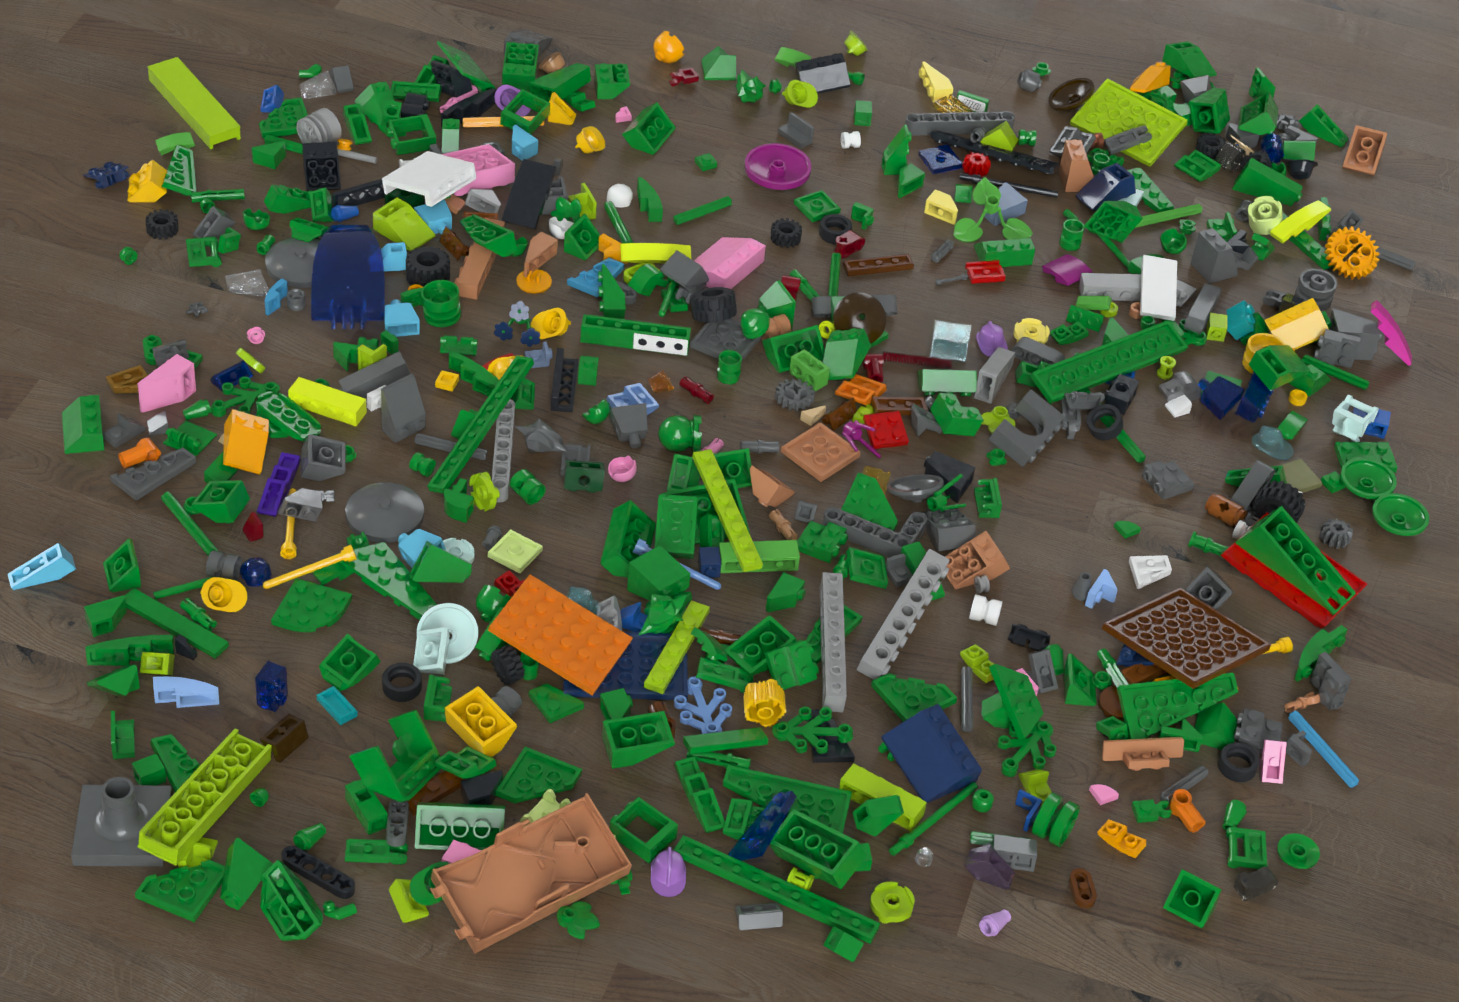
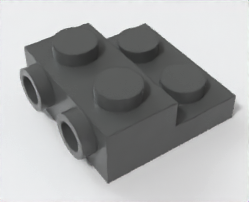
M1326 329L1324 336L1320 335L1318 341L1320 349L1315 350L1314 358L1332 366L1335 364L1352 368L1361 337Z
M1159 460L1144 466L1142 477L1163 500L1194 489L1195 484L1175 461L1163 464Z
M1327 652L1319 654L1310 681L1319 690L1320 702L1330 711L1338 709L1343 705L1352 678Z
M1244 708L1243 713L1239 712L1237 724L1240 727H1236L1234 739L1237 740V743L1249 745L1255 749L1257 754L1263 755L1264 740L1280 741L1283 723L1264 719L1265 713Z

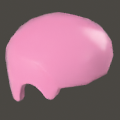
M630 456L614 458L608 466L610 477L617 482L630 481L637 472L636 461L632 460Z

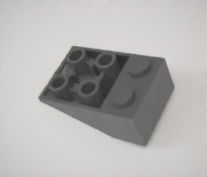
M957 508L948 509L943 512L941 510L934 512L930 509L921 512L927 517L925 528L932 545L938 551L957 549L975 538V524Z

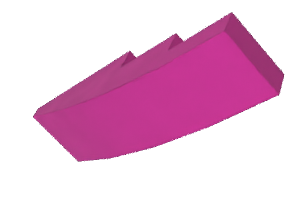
M1376 299L1371 303L1370 312L1378 318L1377 328L1385 334L1384 343L1410 366L1412 364V354L1402 331L1390 313Z

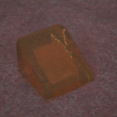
M663 370L648 379L654 393L675 389Z

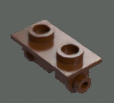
M445 226L439 240L442 245L457 260L460 259V256H468L469 247L461 242L455 232L450 231Z
M854 398L842 402L834 411L825 414L822 418L823 423L830 424L832 431L850 420L857 412Z

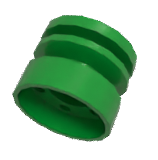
M436 280L427 283L421 291L425 321L431 326L441 328L456 324L461 318L458 286L448 280Z

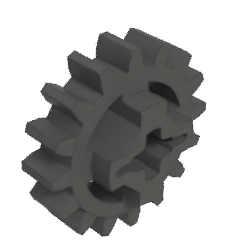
M794 378L791 381L785 379L784 383L779 382V386H776L775 399H777V404L782 403V408L787 406L789 411L791 409L798 411L799 408L805 410L806 406L810 408L811 403H814L815 390H812V385L808 386L807 381L802 383L801 379L795 381Z

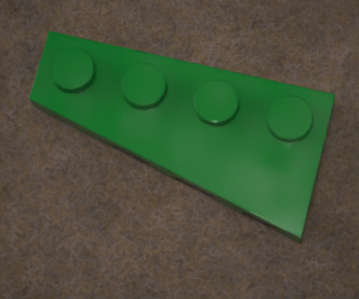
M844 605V633L846 637L862 622L863 616ZM820 618L806 639L807 643H810L813 648L811 658L816 664L821 661Z
M172 734L151 739L150 745L165 767L166 776L176 792L199 768L200 764L195 758L191 759L188 756L187 750Z

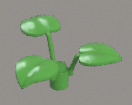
M984 177L973 191L974 202L978 205H985L979 221L975 223L970 218L960 219L955 224L953 236L962 242L977 241L983 234V230L978 226L981 224L985 214H994L996 212L999 214L1002 226L1005 227L1002 230V234L1006 240L1030 238L1033 233L1028 225L1016 218L1008 219L1005 224L1001 208L998 207L1001 193L995 185Z

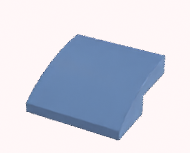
M641 383L625 386L623 392L608 395L607 397L611 407L646 403L647 415L659 408V404Z

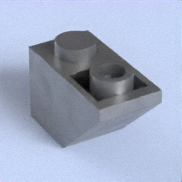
M305 488L299 489L284 498L278 514L316 522L322 510L321 492Z

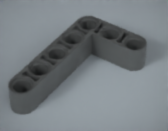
M829 507L824 512L822 525L827 526L831 522L847 528L848 541L887 557L901 554L902 546L921 540L925 532L927 517L921 512L912 513L900 532L897 533L838 508Z

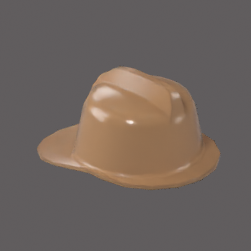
M555 52L545 58L538 66V69L549 74L562 69L566 63L561 53Z

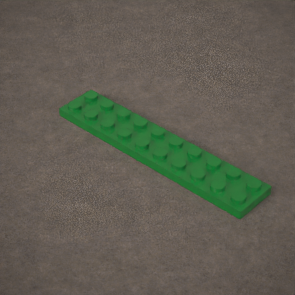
M1167 320L1034 371L1030 377L1049 404L1066 398L1065 393H1072L1073 391L1082 392L1116 379L1119 374L1126 375L1157 363L1163 356L1172 357L1185 352L1188 346L1170 321Z

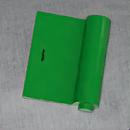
M437 42V45L463 76L468 77L472 85L477 87L479 93L496 89L469 54L443 42Z

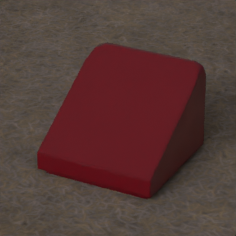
M251 512L243 526V532L250 542L261 539L264 536L263 523L256 512Z

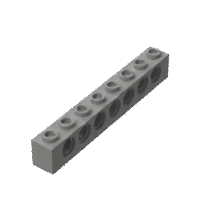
M931 549L927 551L862 657L857 671L873 680L888 673L891 668L888 665L889 662L896 660L899 654L897 649L904 647L908 639L906 634H911L916 626V623H914L915 619L920 620L925 611L923 606H928L933 598L931 595L932 591L936 593L942 583L939 581L940 578L944 579L949 571V568H947L949 559Z
M823 572L820 583L823 707H829L832 712L843 713L847 698L843 574Z

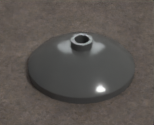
M929 474L903 476L890 481L887 484V491L900 499L918 503L940 490L944 485V480L939 476Z

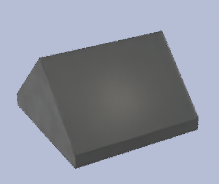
M677 250L660 269L663 274L685 288L709 281V277L700 264Z

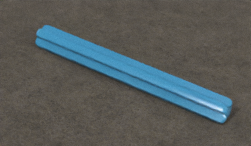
M1298 711L1291 712L1288 719L1300 732L1303 730L1306 733L1305 738L1350 788L1357 786L1359 782L1357 776Z

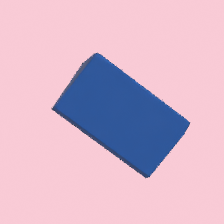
M278 85L264 90L260 108L261 112L271 113L275 108L278 109L282 106L284 92Z

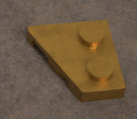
M139 365L106 376V383L113 393H138L137 383L147 377L148 374Z

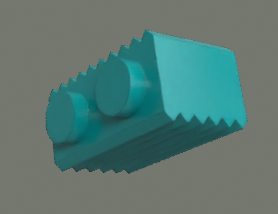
M1244 300L1226 310L1228 315L1227 330L1235 340L1241 339L1247 333L1253 332V324L1255 323L1253 314L1255 310L1251 304Z

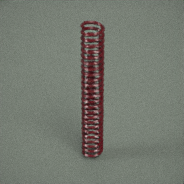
M888 351L883 352L884 361L887 358V362L890 358V362L893 363L894 361L900 363V360L903 363L904 360L905 364L907 360V364L910 365L911 363L917 365V362L920 365L921 362L922 366L924 362V366H926L927 361V367L928 365L934 367V364L937 367L938 364L939 368L941 364V368H943V363L944 369L945 367L951 369L952 366L951 359L928 358V356L925 358L922 355L911 356L909 354L908 356L905 353L894 354L892 352L891 354Z

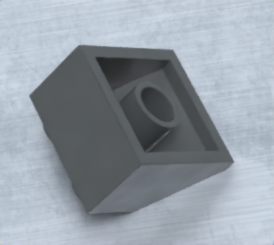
M308 434L301 448V478L320 482L344 474L345 442Z

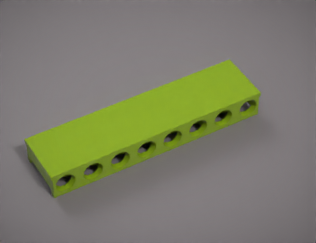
M178 57L147 66L149 81L210 149H213L214 144L232 138L241 139L240 125Z
M234 729L139 831L138 848L176 866L271 761L272 745L268 744L265 747L238 734L239 730Z

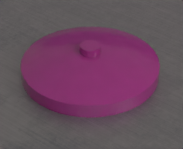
M779 143L755 147L747 154L744 165L747 176L753 182L776 190L793 189L803 185L809 179L812 167L810 159L804 152L793 146Z

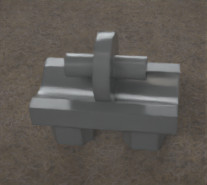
M181 339L153 347L156 365H163L176 354L185 359L189 358L186 340Z

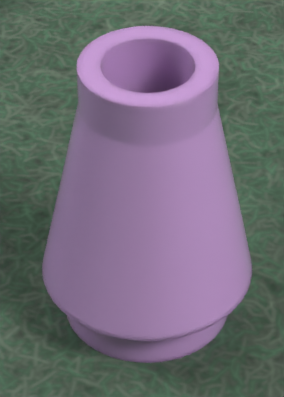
M1003 909L1000 912L984 916L979 923L981 932L986 936H996L1011 920V915L1007 910Z

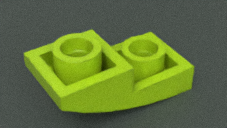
M975 644L960 652L962 659L985 683L994 680L989 669L994 663L989 660V654Z

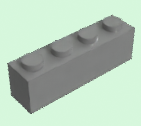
M1081 273L1078 286L1081 296H1110L1112 300L1141 301V274Z

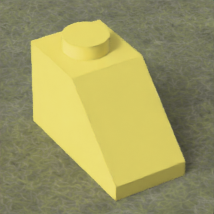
M935 189L926 200L924 213L955 225L958 209L950 195Z

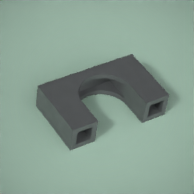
M1031 389L1023 397L1015 410L1032 423L1037 435L1030 436L1024 434L1004 419L989 438L993 444L1003 450L1022 467L1027 462L1030 464L1037 457L1036 451L1040 453L1046 446L1044 442H1050L1055 435L1053 431L1057 433L1063 426L1061 421L1065 418L1063 414Z

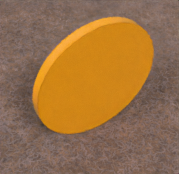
M537 269L533 273L530 270L527 277L524 276V271L518 274L516 283L521 290L537 294L547 291L551 287L552 279L547 272Z

